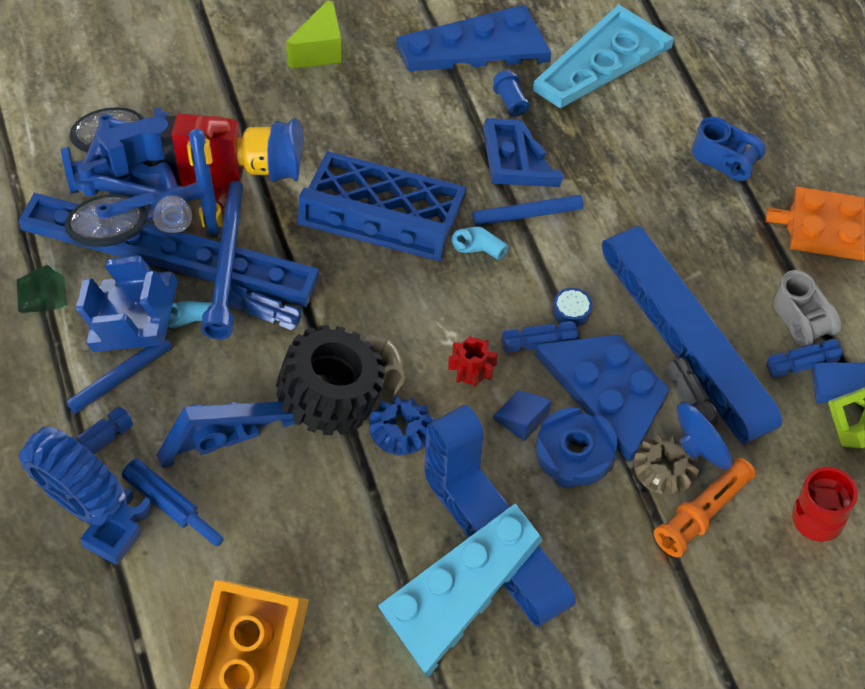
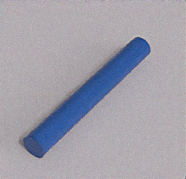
M581 195L473 211L472 218L474 226L581 210L583 209V199Z
M165 337L164 345L146 346L66 401L67 406L74 414H77L172 349L171 343Z

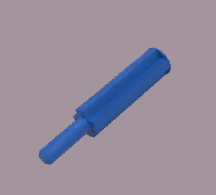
M139 458L131 460L125 466L122 478L149 498L150 501L180 526L185 528L189 524L214 546L222 544L223 536L198 516L199 512L196 511L198 507Z

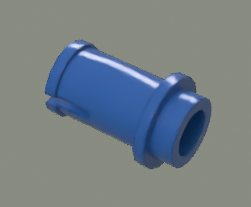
M504 70L493 78V90L501 96L510 116H520L529 109L530 104L525 99L519 86L520 79L518 75L510 70Z

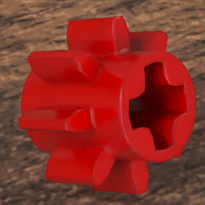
M468 336V339L464 340L461 344L453 343L452 356L448 358V369L457 370L456 382L463 381L477 387V384L484 378L488 380L493 378V367L497 365L498 354L496 352H489V340L483 341Z

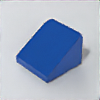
M518 390L493 415V419L525 441L549 416L551 401L545 397Z

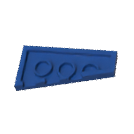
M526 5L396 37V47L408 71L450 69L454 67L455 63L471 64L472 67L486 66V61L506 60V65L521 64V59L537 58L538 63L550 62L551 51Z

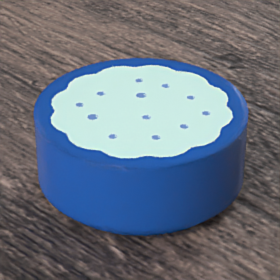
M566 288L556 295L553 314L558 322L573 321L576 327L589 320L592 311V300L586 292L578 288Z

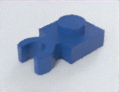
M130 488L124 489L126 498L120 505L117 513L102 526L91 524L80 538L82 547L117 566L141 534L140 525L135 522H140L147 518L152 508L150 499L147 497L137 507L128 506L134 498Z

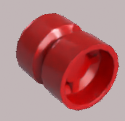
M833 467L817 468L809 473L793 507L792 519L797 530L810 540L819 542L830 541L839 536L858 499V489L855 481L844 471Z

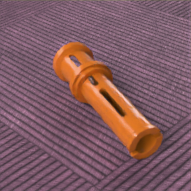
M737 458L733 462V466L729 470H725L693 502L689 501L679 505L676 509V515L667 524H660L655 528L654 537L658 545L669 555L677 558L681 557L687 550V544L697 535H704L708 531L710 519L749 481L755 478L756 471L752 464L744 458ZM726 485H728V487L716 499H714V496Z

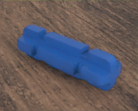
M234 285L229 292L228 305L241 311L246 308V313L274 324L279 321V326L289 330H294L300 322L301 310L288 304L283 307L281 301L255 291L250 294V289L239 285Z
M567 321L559 322L558 327H555L554 323L523 327L522 332H519L518 328L504 330L501 335V343L504 352L507 353L520 351V347H524L525 350L536 349V346L543 343L577 340V327L575 322Z
M829 339L820 342L821 346L814 343L789 350L787 355L783 352L770 355L766 366L770 375L778 378L788 375L789 370L791 373L811 369L814 362L832 363L839 361L842 355V348L836 339Z
M122 407L114 409L107 414L108 419L106 421L102 418L77 436V442L86 446L92 454L97 453L116 439L114 434L118 433L121 435L132 427V418Z

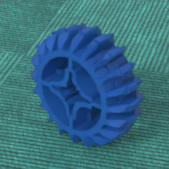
M49 426L42 427L37 433H33L28 438L18 455L22 467L28 472L29 477L37 483V486L42 488L59 506L65 508L70 514H74L80 521L97 526H102L117 513L120 505L126 498L123 487L117 481V476L108 470V466L104 465L86 446L81 445L74 437H69L64 431Z

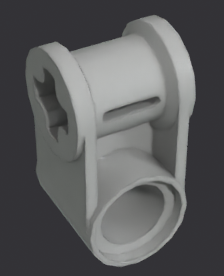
M799 270L789 271L784 274L774 296L773 307L790 330L794 341L803 347L811 345L814 339L823 335L833 336L838 334L841 329L839 315L816 286L813 278Z

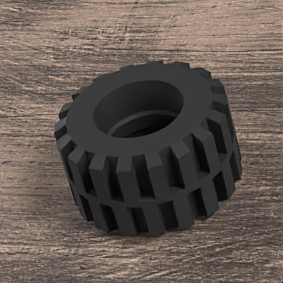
M328 325L320 326L318 331L314 328H309L304 331L303 336L298 334L293 339L292 345H289L276 382V387H278L277 399L278 401H284L282 409L285 414L292 412L294 415L292 421L297 425L304 423L308 426L307 430L313 433L316 432V429L323 430V435L332 436L334 431H338L342 435L349 433L351 427L356 430L362 426L363 421L367 420L382 389L385 368L380 365L382 358L379 353L372 352L374 346L368 340L363 342L360 340V334L354 331L352 334L347 333L344 327L337 326L333 330ZM317 375L333 377L341 382L343 386L329 384Z

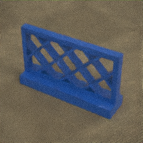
M327 151L309 187H304L299 196L298 224L441 262L447 238L466 196L467 187ZM331 166L346 169L347 173L333 176L329 169ZM374 176L381 178L382 182L368 185L364 178ZM355 181L359 189L345 192L341 185ZM409 185L416 187L418 191L404 195L399 187ZM332 188L336 195L324 193L321 191ZM390 190L395 198L381 202L376 194ZM444 194L454 197V200L440 204L434 196ZM367 197L371 204L359 202L356 200ZM425 199L430 205L428 208L416 211L411 203ZM403 207L407 214L392 209ZM438 216L443 223L432 221L428 218Z

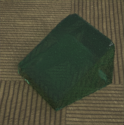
M45 265L17 279L18 311L20 313H30L66 307L64 276L49 265Z

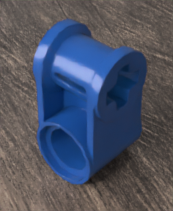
M707 117L700 122L692 146V154L696 160L725 173L737 181L748 180L753 172V164L766 153L765 144L759 137L747 133L718 117ZM750 144L751 146L746 150V146ZM740 163V164H741L740 169L737 170L736 168H737L738 164Z

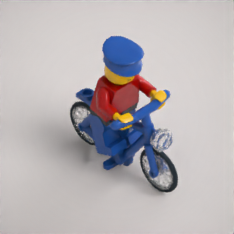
M120 107L90 112L77 120L70 131V140L73 145L81 151L87 152L85 159L73 162L70 148L64 147L61 148L62 161L71 194L79 193L80 190L86 196L96 195L99 191L109 192L110 195L98 196L76 206L66 218V233L76 243L89 247H107L125 242L136 236L143 229L146 222L151 220L154 221L161 231L178 233L189 227L192 221V211L187 202L200 198L199 215L202 227H206L209 235L217 236L221 232L224 222L222 211L225 199L227 198L229 184L235 180L241 182L244 168L249 175H269L272 182L286 178L298 181L304 143L302 125L297 118L291 119L288 123L276 121L272 127H249L244 131L243 137H240L238 122L222 116L191 114L170 116L169 111L162 112V108H154V117L144 118L135 110Z

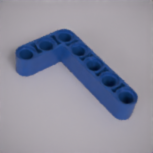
M464 404L427 425L424 472L433 492L469 538L510 507L480 469L484 436L483 428L475 412L468 405ZM540 546L535 549L510 581L503 583L528 619L538 627L576 604L570 585Z

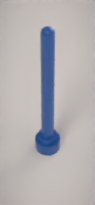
M237 180L232 181L228 187L212 305L203 313L200 330L202 334L212 339H226L231 336L234 317L228 308V300L243 196V184Z

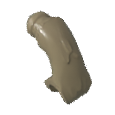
M373 334L366 336L365 341L368 340L374 346L372 352L380 354L382 358L381 364L385 366L382 387L392 389L394 392L392 397L398 396L405 385L404 361L389 338L380 339Z

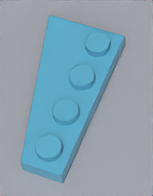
M618 4L534 81L533 91L557 107L562 108L672 48L674 38Z
M516 503L378 605L428 677L439 666L437 662L450 647L453 649L464 636L463 631L478 613L482 614L492 602L491 598L503 583L510 581L543 541Z

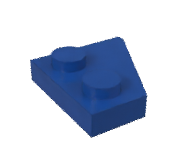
M486 118L483 130L492 184L560 187L563 180L562 172L559 169L552 170L544 159L546 155L545 150L538 142L533 140L531 132L521 120Z

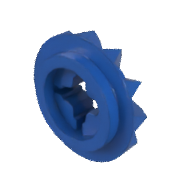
M396 395L392 401H381L379 407L374 412H371L369 432L375 444L382 450L396 455H408L426 446L427 425L433 422V418L428 413L426 405L421 406L416 403L413 397L409 400H404ZM398 415H401L404 421L407 422V429L403 436L398 425H395Z

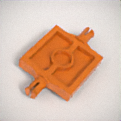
M796 186L793 195V205L790 211L767 208L766 223L787 225L791 236L790 249L865 261V197Z

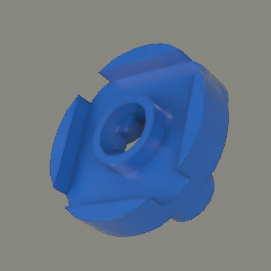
M580 408L561 409L549 415L541 425L536 441V458L545 473L554 478L559 486L573 488L576 485H589L605 477L613 468L617 449V437L610 423L596 413H594V416L581 413ZM574 440L577 445L584 443L586 446L581 453H575L568 449L569 441Z

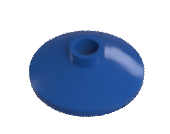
M685 401L677 405V414L685 434L680 439V443L684 450L693 459L701 455L714 466L723 470H729L733 466V459L721 436L694 406Z

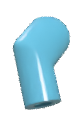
M482 227L459 229L452 235V244L461 253L484 251L500 261L509 249L508 244Z
M180 301L173 303L168 327L176 329L195 321H202L203 313L212 305V302Z

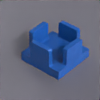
M137 255L107 259L105 268L113 279L102 280L100 288L92 278L83 279L76 310L89 325L90 330L86 344L93 352L164 345L178 283L177 278L172 272L157 273L155 270L152 271L143 258Z

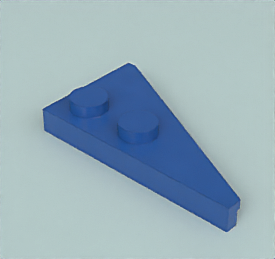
M284 401L244 404L231 402L225 405L207 406L195 404L184 407L156 455L162 468L174 465L173 459L177 454L195 448L201 456L211 453L218 448L231 446L258 437L260 435L257 427L281 420L283 427L296 424L292 421L294 415L292 412L285 414L282 409Z

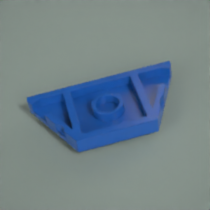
M620 335L543 343L536 346L535 356L586 414L594 416V413L610 423L617 437V449L629 462L632 461L642 440L648 434L656 414L661 410L668 396L669 388Z

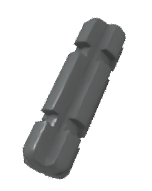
M685 358L671 361L668 364L667 373L673 383H678L676 389L683 401L694 406L714 426L717 423L719 414L713 404L707 403L710 399L697 376L690 373L693 371L690 364Z

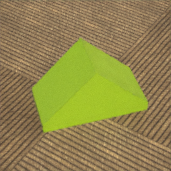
M327 0L286 41L287 66L295 69L342 63L341 35L333 2Z

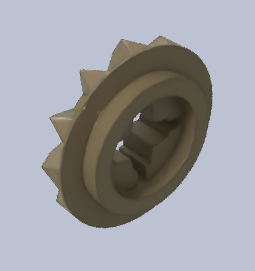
M657 434L652 440L642 442L634 457V471L638 480L649 490L663 495H675L686 491L695 482L699 472L698 457L693 459L684 450L681 443L676 440L674 435L668 439L660 438ZM662 454L667 457L668 461H676L672 469V475L665 465H658Z

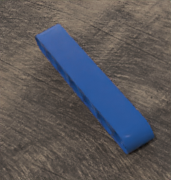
M635 226L603 240L602 251L608 265L678 359L685 358L693 369L690 373L697 376L710 399L709 402L713 404L717 413L734 436L741 443L748 444L782 426V416L774 400L648 234L640 226Z

